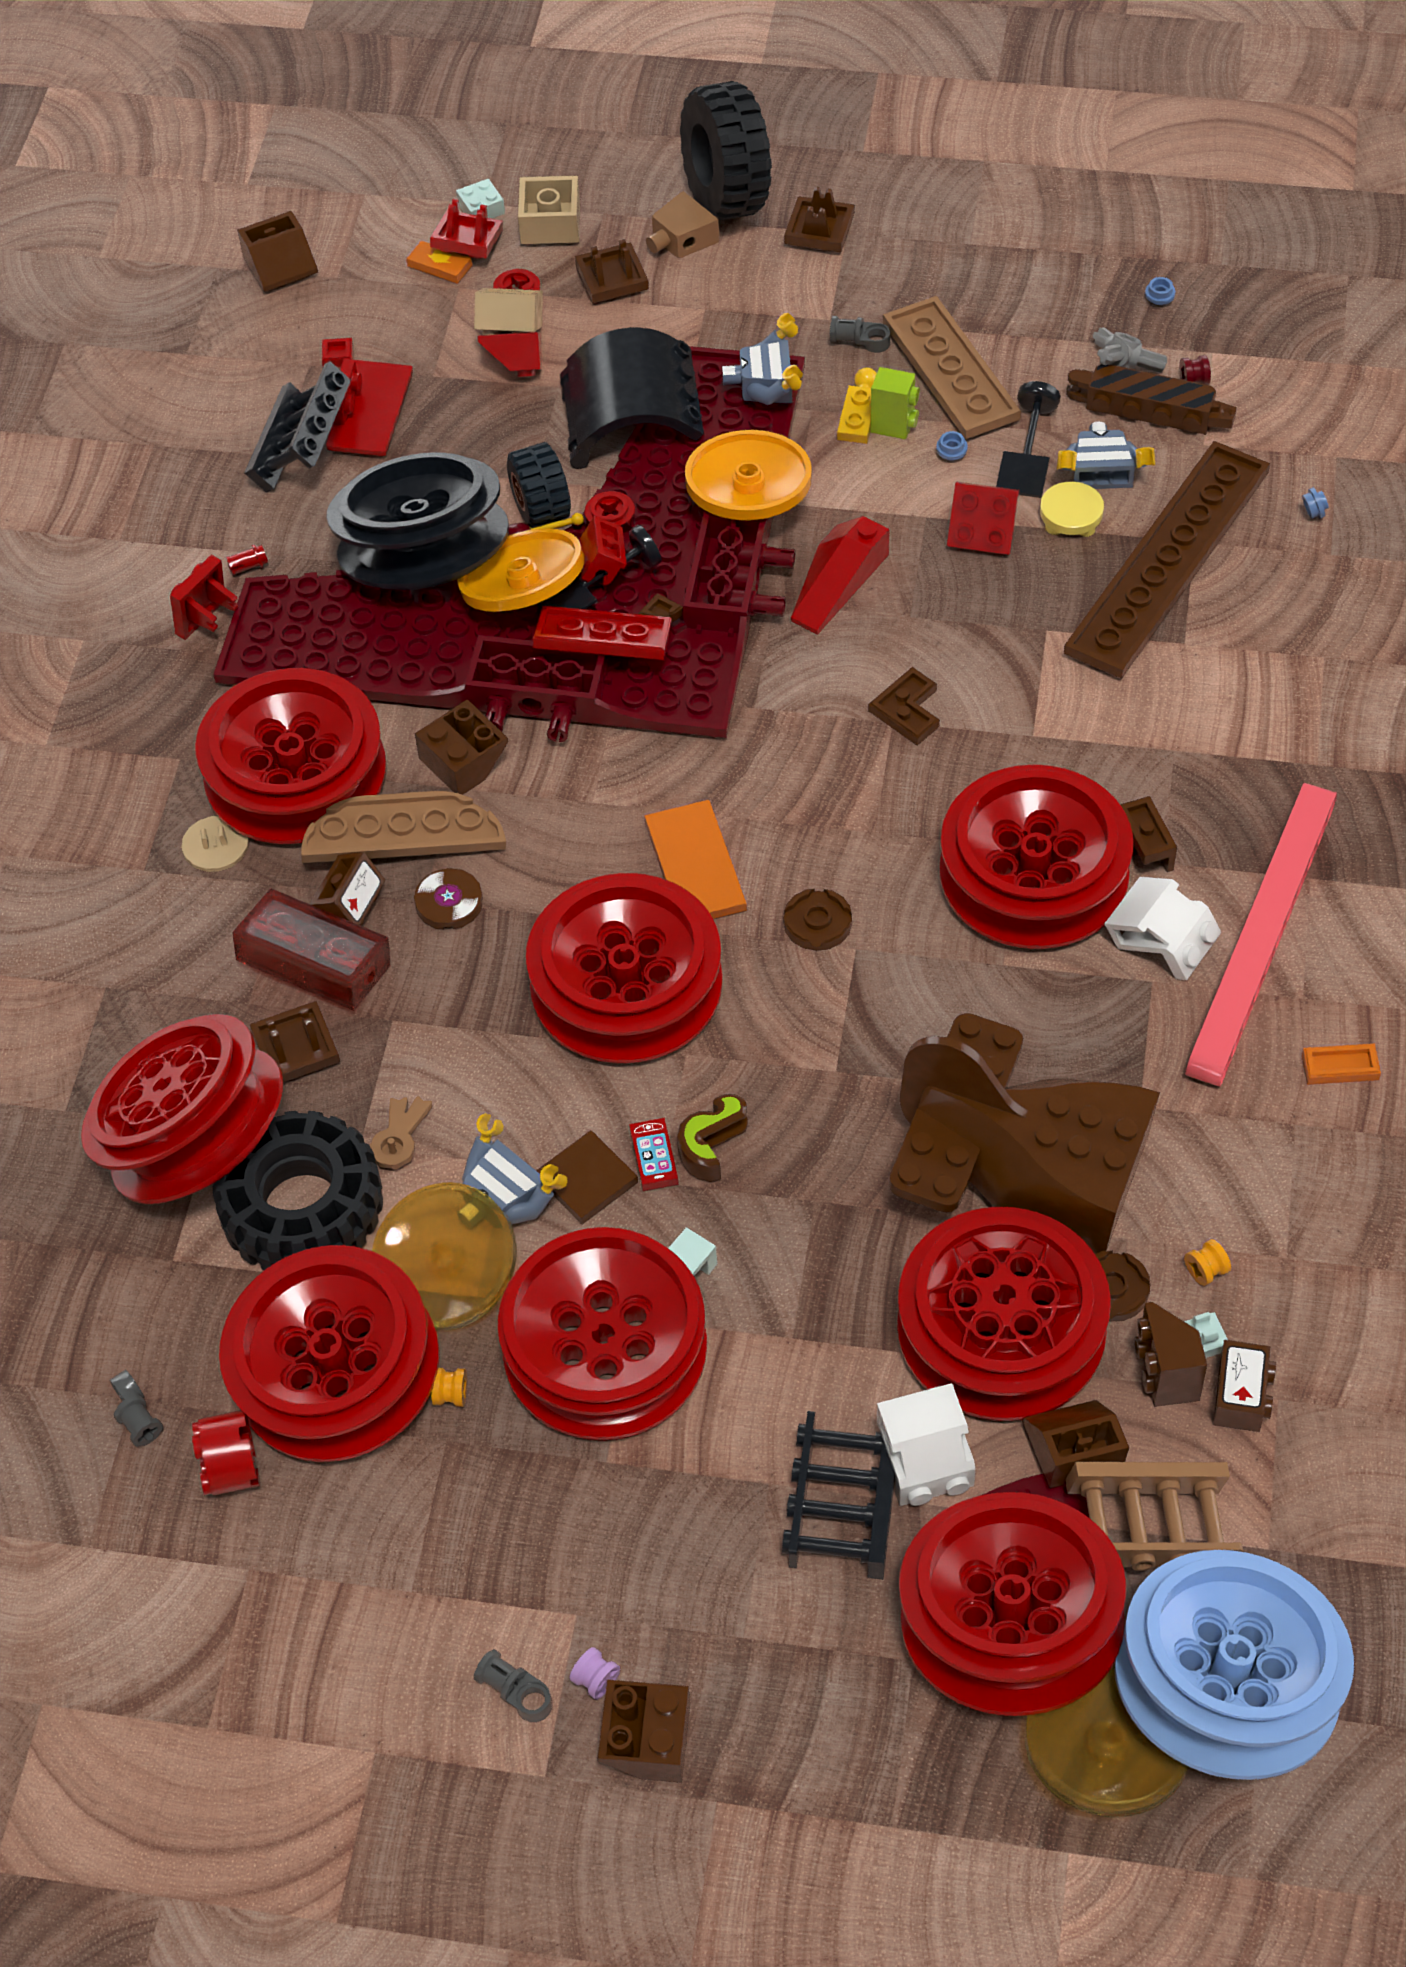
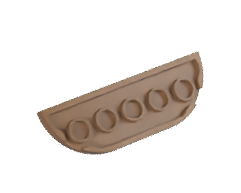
M426 791L365 795L348 798L326 808V813L315 823L312 822L309 825L302 841L301 858L302 863L335 861L338 855L364 852L369 859L505 850L506 838L500 822L490 810L488 812L473 803L472 798L459 793Z

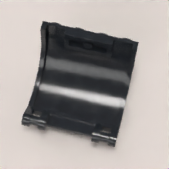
M640 327L620 328L602 333L588 340L566 360L567 367L560 373V384L563 387L561 390L562 399L566 403L570 435L568 438V448L571 452L569 457L573 468H585L589 463L590 449L605 435L624 426L640 423L661 424L673 428L695 441L704 434L691 349L684 341L677 340L666 333L654 329Z

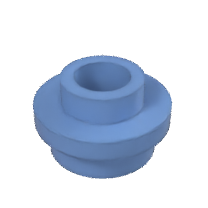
M1156 277L1147 285L1145 296L1151 303L1164 305L1173 301L1176 291L1171 280L1165 277Z
M949 431L940 437L936 450L938 455L944 459L957 460L965 456L968 445L962 434Z
M1314 487L1308 489V493L1302 495L1308 515L1311 519L1317 516L1320 519L1325 517V510L1329 506L1322 491L1317 492Z

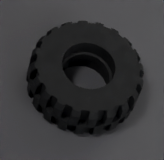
M734 81L696 87L685 98L680 117L681 154L683 155V166L690 191L693 193L694 200L718 218V221L750 216L757 213L764 207L765 201L769 197V186H771L772 179L770 142L766 132V123L761 114V108L754 99V94L747 90L745 85Z
M298 1111L284 1112L285 1115L272 1119L265 1134L250 1154L232 1171L213 1184V1198L222 1229L231 1247L234 1250L240 1251L241 1257L245 1261L253 1265L260 1263L261 1269L266 1270L279 1260L306 1249L329 1245H346L362 1248L367 1242L365 1236L367 1233L372 1234L379 1222L377 1214L382 1211V1184L375 1156L370 1145L364 1142L363 1135L353 1127L347 1129L345 1121L335 1116L327 1118L323 1116V1113L308 1111V1113H298ZM304 1175L316 1176L330 1183V1187L323 1197L305 1208L284 1210L267 1203L271 1192L279 1184L293 1177Z

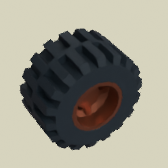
M542 442L508 453L507 472L511 490L519 512L528 526L535 528L569 518L571 510L570 493L561 463L552 447L547 442Z

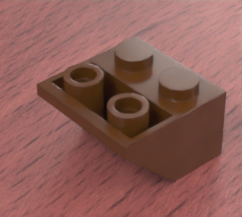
M292 211L237 229L242 256L264 292L318 273V268L303 228Z
M468 699L414 733L419 759L454 793L462 795L486 780L508 744V737Z
M1154 1302L1145 1303L1143 1317L1137 1319L1139 1336L1134 1337L1137 1359H1143L1146 1370L1142 1371L1145 1393L1152 1394L1154 1407L1200 1401L1207 1370V1361L1199 1330Z
M1097 1400L1024 1417L1023 1419L1049 1488L1065 1485V1479L1075 1462L1126 1461L1129 1445L1117 1416Z
M607 1679L598 1762L641 1780L682 1783L691 1705L689 1686Z

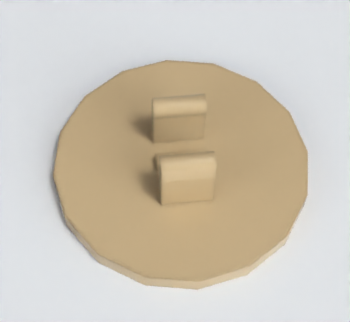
M210 816L197 821L188 828L183 836L181 848L186 861L194 868L206 872L222 871L233 867L242 860L248 850L249 837L227 826L218 816Z

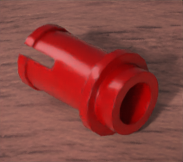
M253 544L251 549L226 556L232 576L258 566L260 569L263 568V564L268 563L263 546H255Z

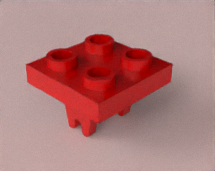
M452 199V204H449L448 210L430 236V247L440 249L446 253L457 252L467 254L472 258H487L503 231V220L487 218V205L483 204L480 205V210H477L476 215L459 212V200Z
M955 482L947 546L1010 555L1019 490Z
M212 554L203 563L197 564L192 573L182 583H178L170 594L175 634L184 640L199 626L214 632L218 625L214 623L217 617L213 613L220 606L232 611L239 607L235 603L238 599L237 596L224 586L222 561Z

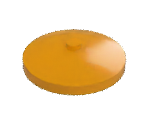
M761 430L734 431L713 437L702 443L692 452L685 466L686 489L692 500L702 509L714 515L734 520H758L782 514L795 507L804 499L812 482L811 461L805 450L785 436Z
M544 528L518 532L509 535L497 553L480 567L457 580L463 600L475 609L490 612L516 610L544 601L566 588L581 572L585 557L579 540L567 531Z

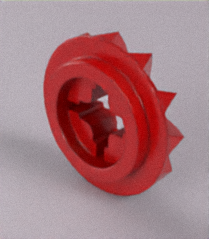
M525 269L505 271L493 283V288L512 289L514 284L515 287L522 290H540V280L537 275Z
M607 491L599 493L592 497L585 506L586 522L590 523L592 518L597 516L618 526H629L631 518L635 517L634 502L629 496L621 492ZM613 511H616V514H615V515H614V514H608L607 516H605V513H604V512L611 513V512H613Z

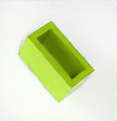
M879 367L871 387V433L906 440L910 428H916L919 410L915 409V406L918 402L920 388L915 387V373Z

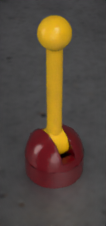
M575 513L571 518L532 529L525 523H514L509 525V535L533 529H556L570 524L578 526L583 523L584 517L580 513Z

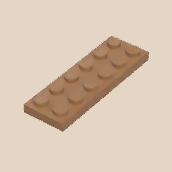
M937 296L883 314V324L888 326L891 336L965 439L1020 420L1021 410Z

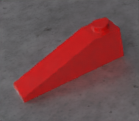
M864 516L837 524L818 545L792 613L791 622L818 635L889 556V528Z

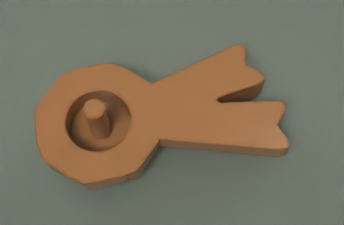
M417 1096L408 1110L407 1097L400 1100L390 1098L389 1128L374 1135L370 1144L376 1163L380 1168L397 1170L411 1162L415 1143L410 1135L432 1109V1101H423L420 1096Z

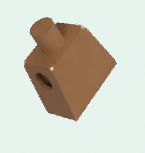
M682 191L653 214V234L646 238V244L652 253H657L666 248L675 257L682 258L718 243L719 222L718 218Z

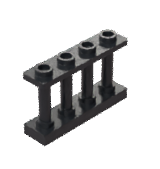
M331 361L324 364L318 381L313 387L300 392L289 382L282 386L244 472L266 493L275 488L283 467L299 459L309 469L316 465L350 384V379Z
M807 1411L806 1424L799 1423L796 1446L803 1448L801 1459L794 1458L792 1482H798L797 1493L789 1494L787 1517L793 1518L792 1530H784L782 1554H789V1568H797L799 1552L860 1558L861 1563H868V1578L884 1580L895 1472L881 1432H876V1435L815 1429V1412ZM813 1444L874 1451V1455L880 1456L879 1468L872 1467L870 1471L811 1464ZM809 1480L870 1486L869 1490L876 1491L875 1503L859 1506L806 1500ZM804 1515L865 1522V1526L872 1527L871 1539H863L862 1543L801 1536Z

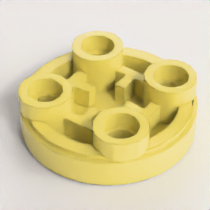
M1072 481L1058 483L1046 490L1041 498L1040 515L1045 523V530L1053 535L1061 533L1084 537L1091 536L1095 533L1096 527L1103 517L1104 502L1101 495L1096 489L1084 483Z

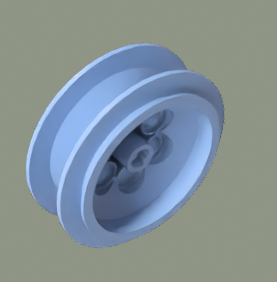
M1205 1550L1189 1553L1166 1562L1146 1577L1138 1587L1130 1603L1123 1642L1115 1661L1116 1683L1122 1702L1131 1719L1153 1744L1175 1760L1193 1769L1218 1777L1242 1780L1279 1776L1311 1760L1327 1743L1336 1726L1340 1709L1348 1696L1354 1672V1655L1351 1640L1341 1617L1328 1599L1313 1584L1288 1567L1262 1556L1233 1550Z

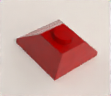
M539 332L477 336L478 342L507 369L517 371V377L535 376V370H542L541 334Z

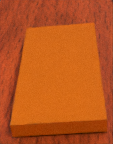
M710 800L644 815L645 824L665 880L683 887L698 898L707 908L713 919L747 911V903Z

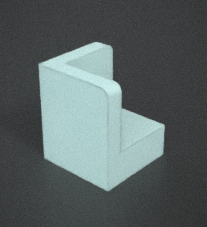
M687 1227L669 1247L687 1265L694 1276L699 1270L709 1275L717 1265L716 1246Z

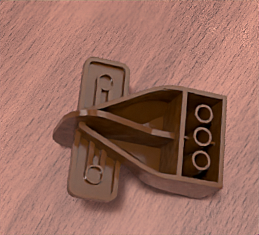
M970 1013L960 1014L955 1018L947 1037H925L912 1044L904 1061L900 1091L901 1110L911 1125L890 1173L889 1187L892 1193L900 1198L947 1213L953 1212L959 1207L970 1181L994 1207H1014L1041 1213L1073 1230L1087 1243L1095 1254L1107 1251L1145 1148L1160 1092L1120 1083L1067 1078L1045 1079L1007 1087L1022 1050L1023 1036L1019 1030Z

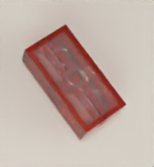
M272 888L268 890L232 932L236 961L353 1011L391 966L389 937Z

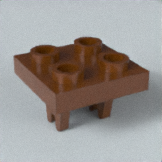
M815 187L812 198L798 196L784 234V244L841 253L855 214V205L835 202L830 188L826 190L825 194H822L821 188Z
M625 239L619 240V245L601 250H598L597 246L590 248L591 252L575 256L576 267L592 303L649 289V280L631 242L626 243Z
M317 1001L250 1024L258 1049L270 1055L279 1065L283 1082L340 1062L339 1054Z

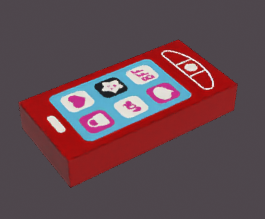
M665 1118L629 1124L642 1190L648 1191L679 1185Z

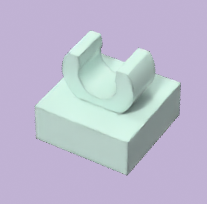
M1206 1312L1194 1316L1193 1319L1184 1321L1199 1330L1206 1358L1221 1353L1224 1339H1228L1215 1312L1210 1314Z

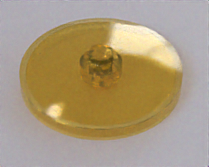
M453 1182L437 1183L422 1187L399 1201L382 1221L372 1247L373 1252L393 1261L410 1277L422 1298L436 1331L461 1328L487 1314L502 1298L509 1281L513 1277L517 1259L515 1233L503 1209L492 1198L477 1188Z
M1115 1663L1106 1677L1082 1698L1056 1710L1027 1716L1025 1746L1035 1774L1043 1785L1057 1798L1086 1813L1105 1817H1126L1150 1811L1167 1801L1178 1790L1188 1772L1189 1766L1175 1760L1159 1749L1140 1731L1131 1719L1118 1691Z

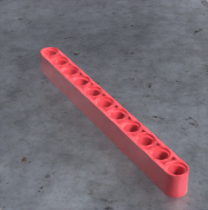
M1307 783L1302 785L1191 1053L1186 1068V1076L1221 1087L1332 814L1337 798L1336 792Z

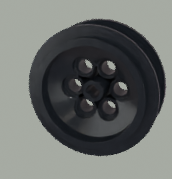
M442 452L407 455L380 463L362 472L335 495L327 510L329 528L341 540L337 550V559L341 570L346 576L358 583L387 590L403 591L442 585L474 571L497 553L509 534L507 515L496 504L500 495V482L497 474L490 466L481 461Z

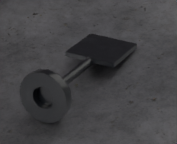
M1031 381L1021 385L1017 394L1019 405L1024 410L1032 413L1024 452L1003 451L996 487L1019 490V495L1042 498L1050 457L1031 455L1039 414H1048L1056 410L1061 396L1054 386L1041 381Z
M639 524L632 527L629 531V540L633 549L626 553V563L638 556L649 567H655L662 562L660 552L648 532ZM599 570L590 582L585 580L581 582L576 577L562 591L537 604L541 609L543 606L587 609L598 602L587 587L602 579L607 572Z

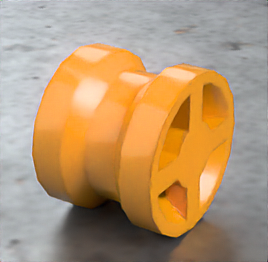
M1214 1239L1203 1243L1202 1249L1199 1251L1191 1250L1184 1256L1188 1271L1195 1281L1202 1286L1211 1283L1215 1275H1224L1231 1271V1262L1226 1251Z
M438 1367V1373L431 1391L432 1405L441 1406L445 1402H452L457 1407H464L467 1393L466 1369L457 1368L454 1372H446L444 1368Z

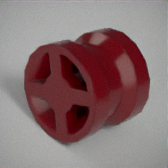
M1207 355L1198 356L1195 360H1191L1188 357L1181 358L1179 363L1180 379L1210 385L1211 368Z

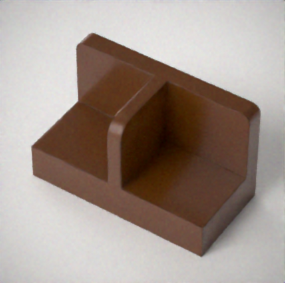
M1147 796L1120 804L1128 817L1133 833L1132 856L1139 855L1144 865L1160 860L1166 872L1173 871L1177 846L1151 797Z

